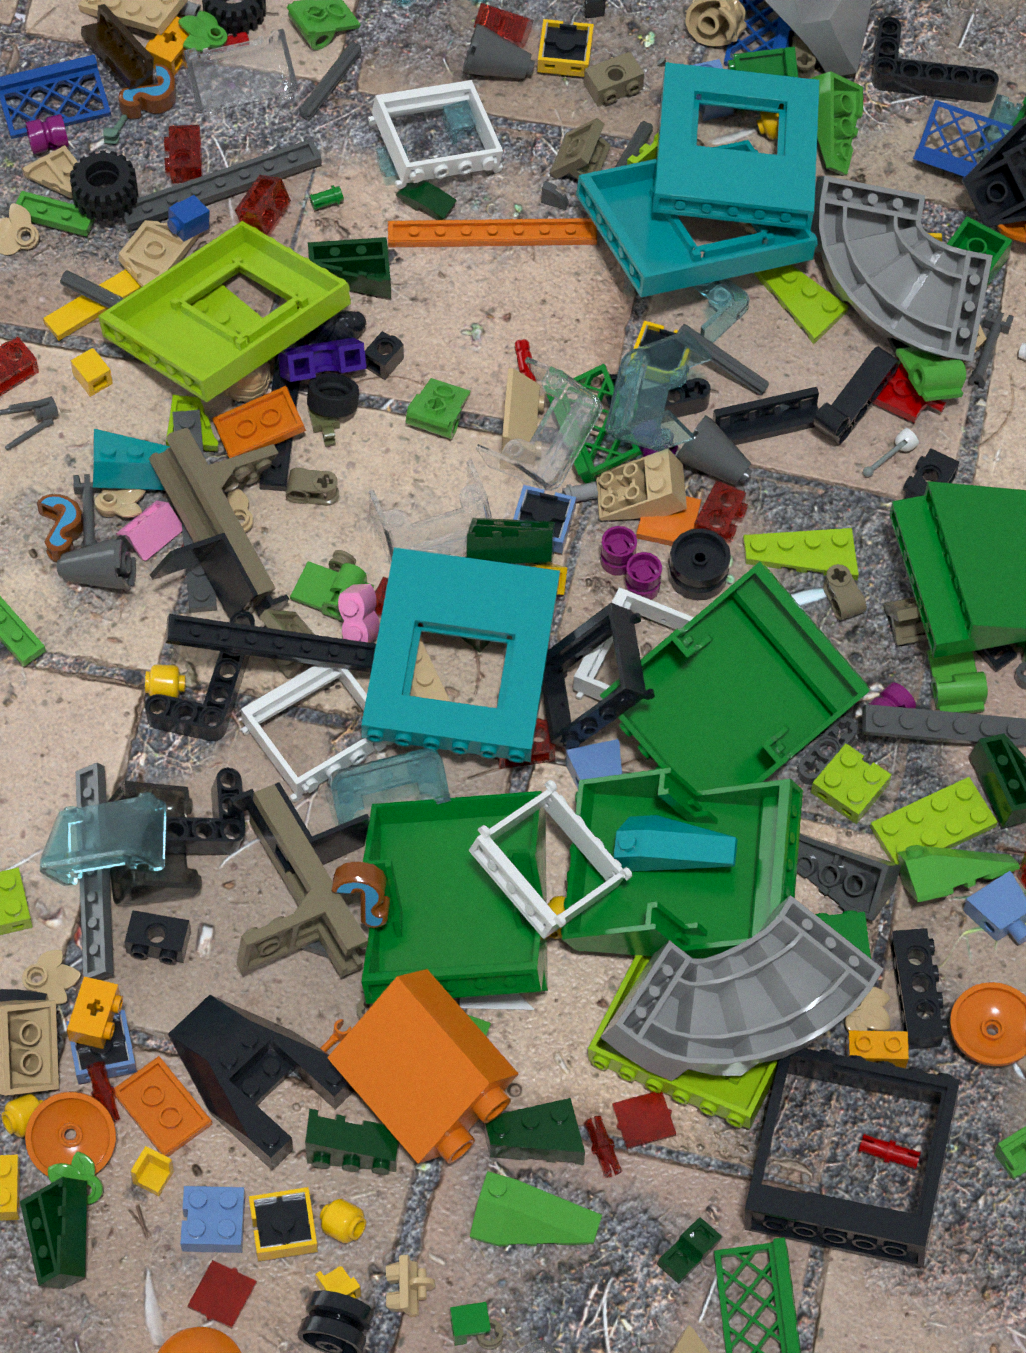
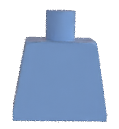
M619 739L566 750L565 763L577 789L579 780L622 774Z
M1011 871L966 898L963 911L994 940H1000L1010 933L1018 944L1026 941V897Z

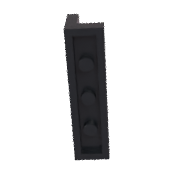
M817 387L715 409L712 420L735 445L814 428L813 420L819 410L817 405L819 392Z

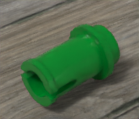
M332 185L331 189L309 195L314 211L335 203L340 205V202L344 201L340 186L335 187Z

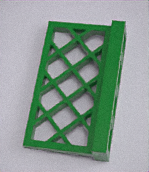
M605 363L558 386L551 383L544 387L578 475L585 484L595 482V476L642 454ZM601 374L604 375L605 380L601 389L590 386L593 378ZM574 387L581 388L577 400L567 398L565 391ZM587 391L598 394L593 406L582 403ZM604 396L614 400L609 411L599 408ZM580 407L590 410L585 422L575 418ZM596 412L607 415L602 428L591 424ZM612 418L620 419L623 422L618 433L608 430ZM588 429L599 432L594 444L584 440ZM605 434L616 437L611 449L600 446ZM621 440L631 442L633 449L625 453L617 452ZM597 451L608 454L605 462L595 467L593 460Z
M785 1237L775 1238L772 1243L714 1250L726 1353H733V1350L740 1341L753 1350L751 1353H764L761 1349L770 1337L781 1344L782 1353H801L789 1253ZM769 1252L770 1262L763 1271L750 1262L757 1253ZM736 1257L742 1263L731 1275L723 1269L722 1258ZM746 1266L759 1274L750 1287L737 1279ZM770 1270L772 1272V1278L767 1275V1273ZM724 1275L729 1278L726 1283L724 1282ZM763 1278L770 1282L774 1288V1291L766 1300L754 1292ZM733 1282L746 1291L736 1304L726 1297V1291ZM750 1295L762 1303V1306L753 1317L740 1308ZM774 1298H775L776 1307H774L772 1304H770V1303L773 1301ZM727 1304L732 1307V1309H731V1311H730L729 1313H728ZM767 1307L777 1314V1321L770 1329L758 1321V1318ZM736 1312H739L749 1320L740 1333L731 1328L729 1321ZM754 1324L766 1333L757 1346L744 1338ZM778 1327L780 1337L774 1333ZM731 1334L736 1337L733 1342L731 1341Z

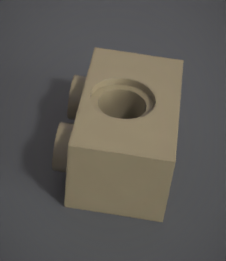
M631 51L585 68L584 85L597 107L606 103H613L619 98L636 94L643 89L644 72Z

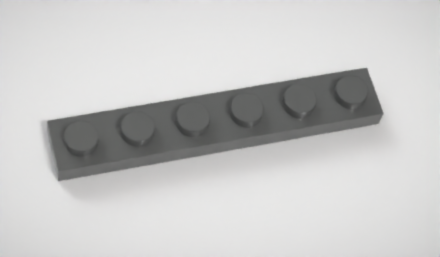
M869 704L863 706L862 734L977 744L981 738L1005 733L1017 748L1026 747V718Z

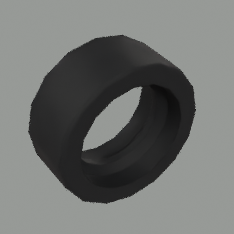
M318 375L309 382L307 405L312 411L322 416L346 417L353 414L357 409L359 386L354 380L343 375Z

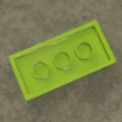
M967 777L871 822L870 829L889 860L899 864L897 852L905 851L909 846L921 845L951 849L997 827L998 822L970 777Z

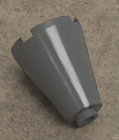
M476 24L462 72L473 75L524 79L526 74L531 75L535 61L531 60L532 54L484 25Z
M705 415L676 457L685 465L733 485H737L739 481L744 484L752 473V470L749 469L751 462L712 418Z
M119 535L63 553L61 558L57 560L58 575L62 576L64 581L119 590H131L130 586H134L136 579V558L130 557L129 549H134L132 541L127 535Z

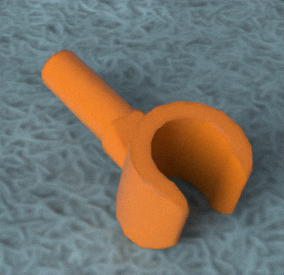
M337 1020L334 1024L333 1034L320 1049L327 1052L334 1044L344 1039L350 1032L351 1027L345 1032L339 1031L344 1020Z

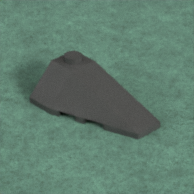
M800 833L797 872L812 881L825 895H829L838 902L839 906L845 911L865 912L866 919L874 921L894 891L901 865Z

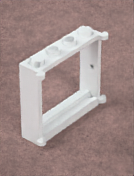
M472 80L375 96L372 108L373 116L368 117V121L371 125L377 124L400 178V180L395 181L398 189L404 188L407 183L411 182L418 183L423 180L441 179L458 174L465 175L482 170H493L494 173H497L503 169L502 163H500L503 154L502 147ZM465 106L468 109L485 150L409 162L390 117Z
M620 587L612 601L616 605L674 629L684 627L694 618ZM613 636L583 658L574 675L573 690L578 691L577 699L582 700L584 694L600 701L603 700L600 694L610 685L595 680V677L613 644Z
M315 665L241 709L242 722L245 727L241 728L244 735L252 734L293 790L294 794L290 795L293 802L299 801L302 798V794L313 792L325 780L338 777L350 765L361 763L367 755L375 750L381 751L386 748V745L395 743L388 741L371 742L367 738H363L312 770L297 777L259 725L337 678L364 711L367 694L348 669Z
M549 780L544 784L547 788L546 791L490 829L485 825L478 828L481 835L475 839L469 849L473 857L543 939L617 888L624 878L628 881L632 877L630 869L621 867V863L614 859L604 848L602 841L595 837L586 827L584 820L576 815L568 806L565 798L556 792L557 786L553 780ZM542 807L606 880L605 883L558 915L552 911L493 841Z

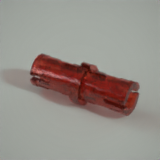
M105 1062L92 1063L86 1067L93 1089L91 1095L106 1107L113 1122H116L115 1120H119L120 1116L114 1099L115 1089L114 1086H111L108 1079Z
M594 1116L597 1129L594 1127L591 1118L587 1119L584 1125L593 1143L591 1147L592 1152L598 1156L604 1177L611 1178L613 1176L610 1165L615 1176L623 1170L613 1149L615 1143L607 1134L602 1116Z

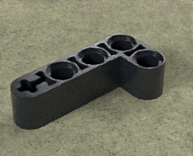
M879 346L875 347L832 405L826 402L818 410L813 420L816 429L835 443L842 444L894 376L901 361Z
M610 374L632 428L646 418L653 417L658 422L700 413L709 406L711 387L709 382L702 378L689 379L629 393L624 378L617 374ZM604 396L601 401L603 408L609 411L614 402L613 398ZM612 418L610 426L620 430L623 422L620 419Z

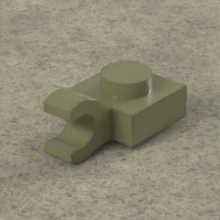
M308 406L313 433L322 432L325 447L336 445L334 429L340 428L339 418L319 415Z

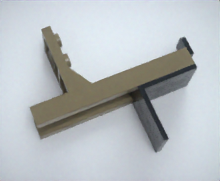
M188 427L171 432L166 437L170 447L162 453H153L149 461L194 543L170 551L151 572L150 577L154 580L201 564L229 618L235 612L242 610L250 613L256 611L259 617L265 609L280 610L290 599L287 595L272 599L270 594L276 588L222 491L223 489L225 492L231 491L244 482L249 485L258 481L261 478L260 474L272 466L271 461L279 454L276 447L272 444L208 465Z
M280 782L256 792L250 789L231 797L228 804V814L234 816L243 811H249V822L299 905L294 914L287 917H277L268 925L259 929L257 927L251 928L241 936L236 963L241 973L318 940L341 977L361 969L363 962L355 949L366 947L368 940L340 893L331 890L333 881L323 864L365 845L370 823L368 814L312 836Z

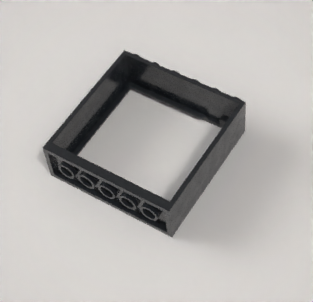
M803 1048L787 1057L779 1059L745 1206V1230L924 1268L957 1107L960 1079H955L952 1075L946 1073H938L937 1075L925 1073L924 1070L917 1067H909L907 1069L896 1067L893 1063L887 1061H879L878 1063L866 1061L865 1058L857 1055L841 1056L828 1049L817 1051ZM787 1074L939 1104L917 1214L812 1192L801 1193L762 1184Z

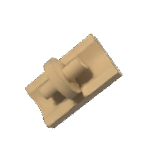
M408 1254L400 1255L399 1262L386 1265L387 1281L390 1284L399 1283V1291L387 1293L386 1307L391 1312H405L409 1317L419 1316V1300L427 1299V1291L435 1288V1280L426 1277V1269H418V1263L411 1261Z

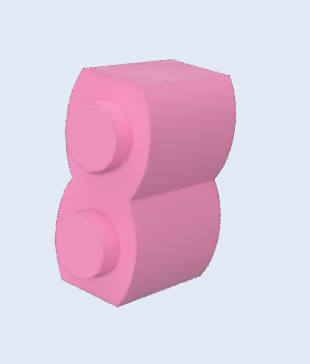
M353 584L340 593L338 599L339 612L344 620L342 625L343 639L371 643L377 639L380 626L379 618L374 611L376 608V594L371 584Z

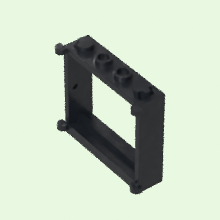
M610 603L548 650L542 690L551 743L566 749L577 748L582 742L596 734L611 721H614L629 708L635 706L640 700H650L655 697L653 689L650 688L646 691L635 630V624L641 622V615L639 613L633 615L632 610ZM613 636L621 686L571 722L565 685L567 669Z

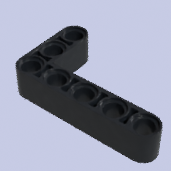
M891 16L880 20L872 72V84L876 89L988 103L995 98L999 82V76L995 71L985 68L898 58L901 22Z
M244 610L235 612L229 621L231 623L255 626L254 616ZM219 652L203 704L162 694L150 696L145 702L148 724L154 729L202 740L218 741L222 739L226 734L250 655ZM225 674H233V676L229 678L223 677V675ZM217 698H225V699H226V700H224V701H222V702H217V701H215ZM155 710H164L160 714L153 713ZM182 716H190V717H191V718L188 719V720H181V719H180ZM210 722H217V723H218V724L215 725V726H208V725H207V724L210 723Z
M229 767L223 768L218 772L211 788L213 818L117 815L109 818L101 837L102 844L108 850L118 852L233 854L238 850L245 836L244 811L230 816L223 808L228 809L231 797L243 793L241 775L237 770ZM222 783H227V784H229L231 787H230V788L225 787V786L222 785ZM111 831H118L122 836H116ZM140 832H146L150 837L143 836ZM169 832L177 834L178 837L175 838L170 836ZM196 833H202L207 838H201ZM225 834H231L235 839H230Z

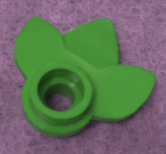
M199 11L197 17L188 15L178 21L179 25L189 34L183 43V47L186 49L203 52L208 48L219 49L226 43V31L218 26L216 18L208 12Z
M77 1151L73 1156L71 1164L58 1163L48 1167V1176L51 1183L61 1177L85 1180L92 1188L91 1194L87 1195V1204H93L101 1198L103 1184L95 1176V1164L86 1154Z

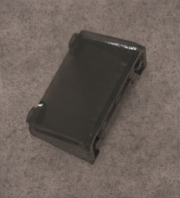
M124 781L106 804L107 821L109 818L117 815L187 817L192 812L193 801L189 798V790L186 786ZM111 831L116 836H122L118 831ZM143 831L140 832L141 835L150 837L148 833ZM169 832L170 836L175 838L178 837L177 834ZM108 850L113 901L117 905H136L191 898L201 889L202 878L198 875L196 869L187 868L186 853L118 852Z

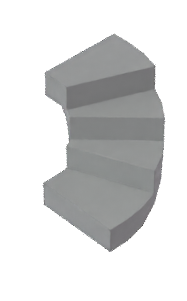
M765 0L809 47L826 73L831 71L840 76L857 73L872 0Z
M829 176L817 177L814 215L811 225V232L816 235L818 242L814 253L821 252L827 276L841 301H849L862 319L885 338H894L915 350L938 357L973 362L993 255L955 248L929 235L921 224L926 195Z
M790 895L774 908L758 934L720 954L705 959H692L669 940L653 954L601 1035V1038L642 1068L670 1081H673L687 1069L711 1075L741 1076L758 1063L782 1059L802 1050L834 1027L858 1007L873 988L883 968Z

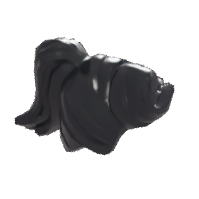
M341 310L309 332L306 345L347 338L358 340L359 334L363 332L367 325L365 316L359 311Z

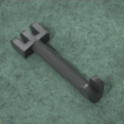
M988 309L983 327L990 328L977 367L972 371L968 383L974 385L975 381H978L981 388L985 387L988 377L986 370L1000 332L1009 334L1014 316L1009 315L1006 322L1002 321L1004 316L1002 312H999L997 318L994 319L992 318L994 315V310Z
M84 474V483H80L79 475H73L74 494H82L84 539L81 543V548L97 543L94 535L93 493H102V488H93L90 474Z

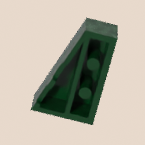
M387 237L308 242V257L310 261L327 269L333 275L344 279L351 291L391 299Z
M61 1177L21 1200L20 1205L38 1286L65 1289L85 1278L87 1181Z

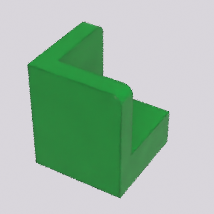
M486 1302L450 1307V1320L455 1346L467 1344V1336L490 1333L491 1327Z

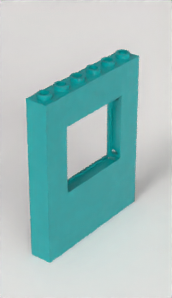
M665 62L652 212L811 230L815 206L819 80ZM697 94H701V100L696 99ZM699 104L779 113L777 155L697 146ZM779 104H784L783 109H778Z
M749 140L714 147L759 153L758 150L754 149ZM656 159L579 175L576 196L641 298L813 260L815 248L818 244L816 235L811 230L751 224L757 233L697 246L677 215L652 212Z
M394 547L361 724L362 738H367L371 742H395L397 745L405 747L410 745L423 746L425 749L432 751L438 749L450 750L460 755L467 753L478 754L488 759L495 757L506 758L516 763L531 762L560 571ZM418 623H422L423 627H418ZM421 632L506 643L507 649L497 708L410 696ZM507 636H512V640L507 639Z

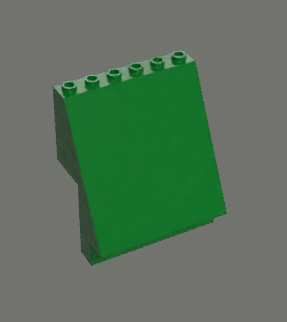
M927 481L924 496L892 501L889 514L933 658L1016 643L1017 647H1023L1024 655L1022 662H1025L1026 490Z
M759 561L684 627L677 628L641 659L646 691L650 688L653 689L655 697L650 700H640L635 706L618 716L622 721L619 726L628 737L633 735L639 741L638 749L647 759L652 757L658 764L656 769L671 767L697 791L760 783L872 689L766 565ZM620 678L600 694L602 699L621 686Z
M671 767L579 780L578 791L575 795V814L584 820L586 827L595 837L602 841L604 848L613 858L616 831L629 817L658 815L736 837L738 839L735 866L631 871L632 877L628 881L624 878L617 888L561 927L562 940L577 951L653 956L656 951L670 940L692 959H705L729 950L752 938L760 932L774 908L790 895L795 898L803 790L792 779H783L697 791ZM573 841L570 845L571 859L570 869L567 872L568 887L567 896L564 899L565 910L606 882Z
M542 791L372 804L363 862L374 864L384 872L387 879L384 896L390 898L387 922L379 928L369 927L361 980L366 1004L375 1003L397 976L425 969L429 970L452 998L548 991L547 937L545 939L541 937L469 852L475 839L481 835L478 828L485 825L490 829L540 795ZM542 807L493 841L547 903L546 813Z

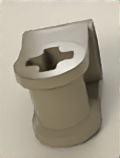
M793 36L792 47H795L798 78H813L817 58L799 36Z
M293 468L290 470L285 496L289 501L298 504L310 503L330 506L339 499L338 480L336 475L330 471Z
M839 564L831 566L826 574L823 591L832 606L836 618L841 621L866 612L865 598L858 589L849 569Z

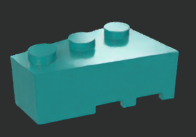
M94 429L93 488L165 490L149 458L153 453H162L170 446Z

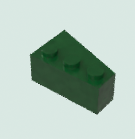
M472 518L467 532L466 558L508 564L533 563L542 565L552 562L554 556L555 522Z
M1005 733L979 739L970 754V758L1002 827L1025 823L1026 757Z
M571 1098L501 1113L492 1121L483 1123V1131L491 1158L527 1161L528 1159H540L551 1163L564 1161L575 1162V1165H584L585 1150Z
M309 1108L305 1139L307 1164H312V1166L321 1169L338 1166L346 1171L369 1169L377 1174H388L389 1171L396 1172L400 1142L384 1124L366 1120L362 1121V1125L345 1122L346 1116L336 1114L335 1119L318 1116L319 1110Z

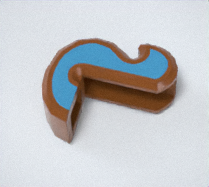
M155 64L158 84L140 86L134 89L123 88L118 95L121 114L126 115L130 119H136L141 117V110L153 114L170 110L176 101V84L172 71L163 64Z
M49 494L42 496L37 501V507L41 516L55 521L44 542L48 548L46 550L48 557L52 561L57 562L63 553L74 550L73 540L77 539L83 532V515L78 503L68 496Z
M348 862L336 868L331 890L336 893L361 892V923L370 928H379L387 922L390 898L384 896L387 880L384 872L374 864L365 862Z

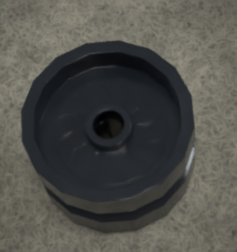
M703 528L690 529L680 534L673 542L670 551L668 567L670 583L678 593L695 600L709 599L719 594L725 587L729 575L731 555L728 544L716 532Z
M319 1290L310 1293L306 1305V1312L310 1316L302 1319L298 1338L308 1346L324 1353H363L366 1336L362 1332L370 1329L374 1310L364 1302L338 1292Z

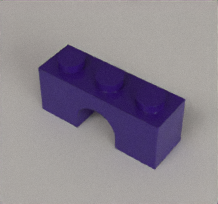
M355 338L288 348L278 354L280 376L290 382L316 378V373L323 371L345 373L367 369L364 342Z

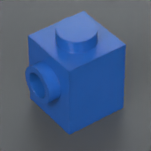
M192 195L169 207L168 228L184 242L209 229L210 210L195 195Z

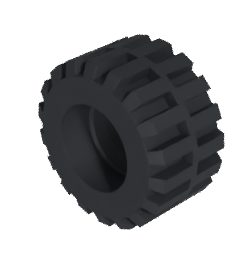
M202 0L203 11L213 15L218 22V26L222 27L227 35L231 33L233 36H236L237 33L241 32L248 34L250 29L253 31L257 29V24H262L264 21L263 17L266 16V0H241L238 3H227L229 0Z
M101 150L100 153L95 154V152H91L88 157H81L80 163L76 162L74 164L73 170L70 172V184L74 205L82 215L86 214L87 218L91 220L97 218V221L103 222V219L113 221L115 217L119 219L124 217V213H129L132 210V206L136 205L138 197L136 172L130 160L126 161L124 155L117 156V152L111 151L106 153V150ZM104 184H110V185H111V186L104 187V188H99V187H97V186L104 185Z

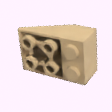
M668 448L614 467L596 476L599 519L601 521L668 516L687 509L683 464Z

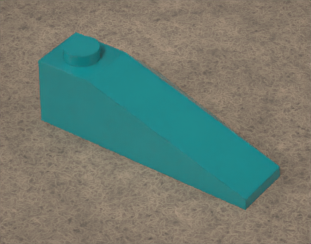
M658 815L631 816L616 831L614 859L621 863L622 868L627 867L630 871L735 866L738 839L730 835Z

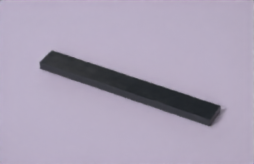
M306 335L303 339L297 340L286 349L305 346ZM277 354L271 392L286 386L297 409L301 380L290 382L280 376ZM293 437L274 445L279 454L271 461L272 466L261 473L260 490L286 491Z
M169 614L167 617L165 641L167 644L369 673L372 670L376 648L375 643Z

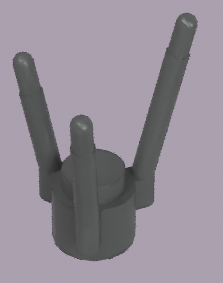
M52 396L37 401L9 405L7 409L0 410V415L32 410L35 419L42 420L41 423L5 446L6 450H10L41 429L54 424L52 418L58 417V409Z

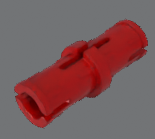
M865 1133L858 1151L884 1159V1163L889 1164L891 1161L916 1170L921 1151L897 1145L894 1140L890 1139V1142Z

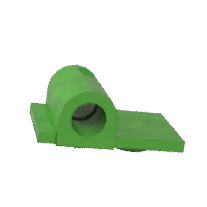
M343 0L293 1V3L287 6L289 18L314 50L326 47L331 42L336 31L358 29L361 26ZM325 35L327 39L323 43L317 44V39Z
M912 347L896 350V355L909 374V380L918 395L922 396L925 401L963 396L961 389L966 380V368L960 359L943 361L941 357L915 350Z
M430 378L421 393L416 394L408 406L406 424L452 439L460 422L462 406L470 396L471 391Z
M308 561L290 595V599L321 610L322 614L344 621L338 607L339 595L353 584H369L367 583V575L363 569L350 563L342 564L339 572Z
M927 650L932 675L931 689L935 708L939 709V711L959 713L984 712V704L988 695L987 680L983 671L977 672L973 652L933 658L931 650Z

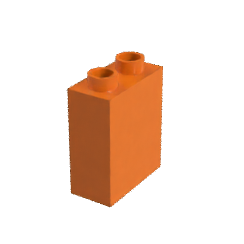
M428 969L397 976L327 1057L418 1164L440 1156L450 1164L463 1156L475 1142V1139L468 1131L479 1118L484 1124L488 1123L507 1108L511 1099L504 1090L519 1075Z

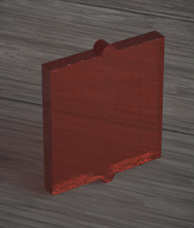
M651 1092L612 1103L618 1122L616 1128L621 1131L626 1149L676 1136L671 1119L672 1110L668 1109L663 1092Z
M212 1260L187 1307L206 1316L208 1321L214 1320L232 1329L257 1281L239 1273L237 1268L230 1269Z

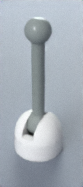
M904 428L896 436V446L872 466L865 467L863 475L871 477L874 470L897 451L908 452L919 445L916 435L910 429Z

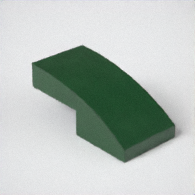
M425 180L418 183H407L396 194L397 197L417 211L420 207L436 220H443L457 201L440 188Z
M699 1217L681 1234L679 1240L659 1258L657 1265L680 1284L714 1249L723 1236Z

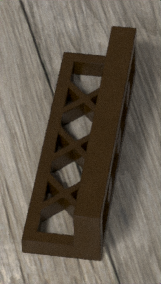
M105 4L98 5L97 23L81 26V36L129 89L152 84L154 57Z

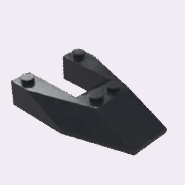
M1026 117L1022 118L962 179L983 225L987 227L1026 221Z
M212 995L206 997L168 1033L175 1050L209 1113L272 1171L293 1151L292 1137L258 1107L273 1090L294 1072L334 1109L339 1107L355 1091L327 1058L329 1056L328 1053L294 1031Z

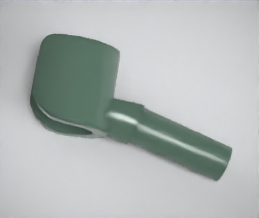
M123 114L114 128H104V143L118 144L121 128L128 118L126 115Z

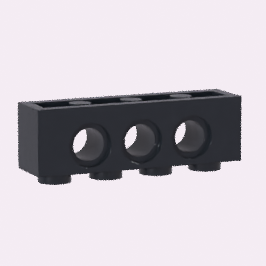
M927 928L892 931L890 949L903 1031L908 1032V1050L941 1047L944 1036L948 1034L946 1019H941L940 1009H943L942 992H937L936 982H939L938 966L933 965L932 956L935 955L934 940L928 937ZM909 959H918L922 964L914 965L910 963ZM921 985L926 991L918 992L913 986ZM925 1012L930 1018L922 1019L917 1013Z

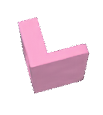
M156 500L140 515L119 530L116 535H127L130 537L135 551L141 560L146 561L182 532V523L168 502Z

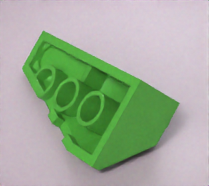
M829 71L810 78L819 80L817 138L827 169L844 176L848 174L853 154L852 139L857 136L859 130L856 127L857 119L861 118L863 114V86Z
M912 845L907 847L905 851L897 852L898 862L901 865V883L917 902L953 894V888L959 885H964L967 888L975 886L976 879L981 877L983 879H994L1009 871L1013 872L1020 869L1019 863L1008 854Z
M487 1171L478 1199L470 1239L498 1247H506L509 1244H527V1246L556 1243L557 1245L594 1244L602 1215L519 1180Z

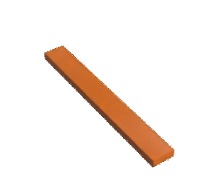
M591 218L388 221V248L597 245V227Z

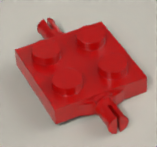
M900 363L894 376L873 402V404L915 423L921 411L927 406L941 413L946 406V402L941 400L925 401L922 396H919L909 380V374L902 363Z

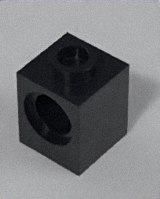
M382 331L365 350L366 368L386 380L404 359V344L396 336H390Z

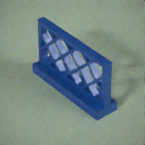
M739 0L744 6L745 11L751 10L755 14L745 21L747 24L745 29L751 35L743 40L738 38L736 44L732 42L727 45L724 59L725 66H728V60H732L731 54L740 49L746 53L792 47L794 30L780 16L772 22L766 18L767 15L774 12L771 6L760 12L755 6L764 0ZM761 20L766 26L755 31L751 25ZM771 30L775 37L765 42L761 36ZM757 40L761 46L750 51L746 45Z
M95 54L0 77V103L11 139L28 136L26 127L14 130L13 122L17 116L27 121H32L38 118L42 110L53 116L61 114L65 127L111 116ZM95 78L96 84L92 91L80 85L84 79ZM67 84L72 87L67 97L55 91L59 85ZM42 90L47 93L42 103L30 97L34 91ZM76 90L88 95L82 105L71 100ZM17 96L22 101L15 109L6 103L5 98ZM51 96L63 101L57 111L46 106ZM92 98L102 103L104 109L92 111L87 106ZM26 102L38 107L32 117L21 112ZM67 104L79 110L75 116L67 117L62 114Z
M935 100L913 159L965 177L978 164L973 154L985 148L990 151V146L998 143L1005 136L1003 129L1010 131L1014 126ZM939 107L948 109L953 118L952 121L942 126H939L936 119ZM954 112L962 114V116L956 118ZM968 116L974 119L977 129L964 135L958 121ZM978 120L986 122L987 124L980 126ZM935 123L936 129L931 131L932 125ZM955 123L961 137L947 143L941 129ZM991 125L997 126L1002 137L988 143L983 129ZM938 131L944 145L937 149L926 147L929 135ZM979 131L985 145L972 151L966 137ZM963 139L969 153L960 158L955 157L949 146ZM946 148L949 154L941 152L940 150ZM971 156L973 162L964 159Z

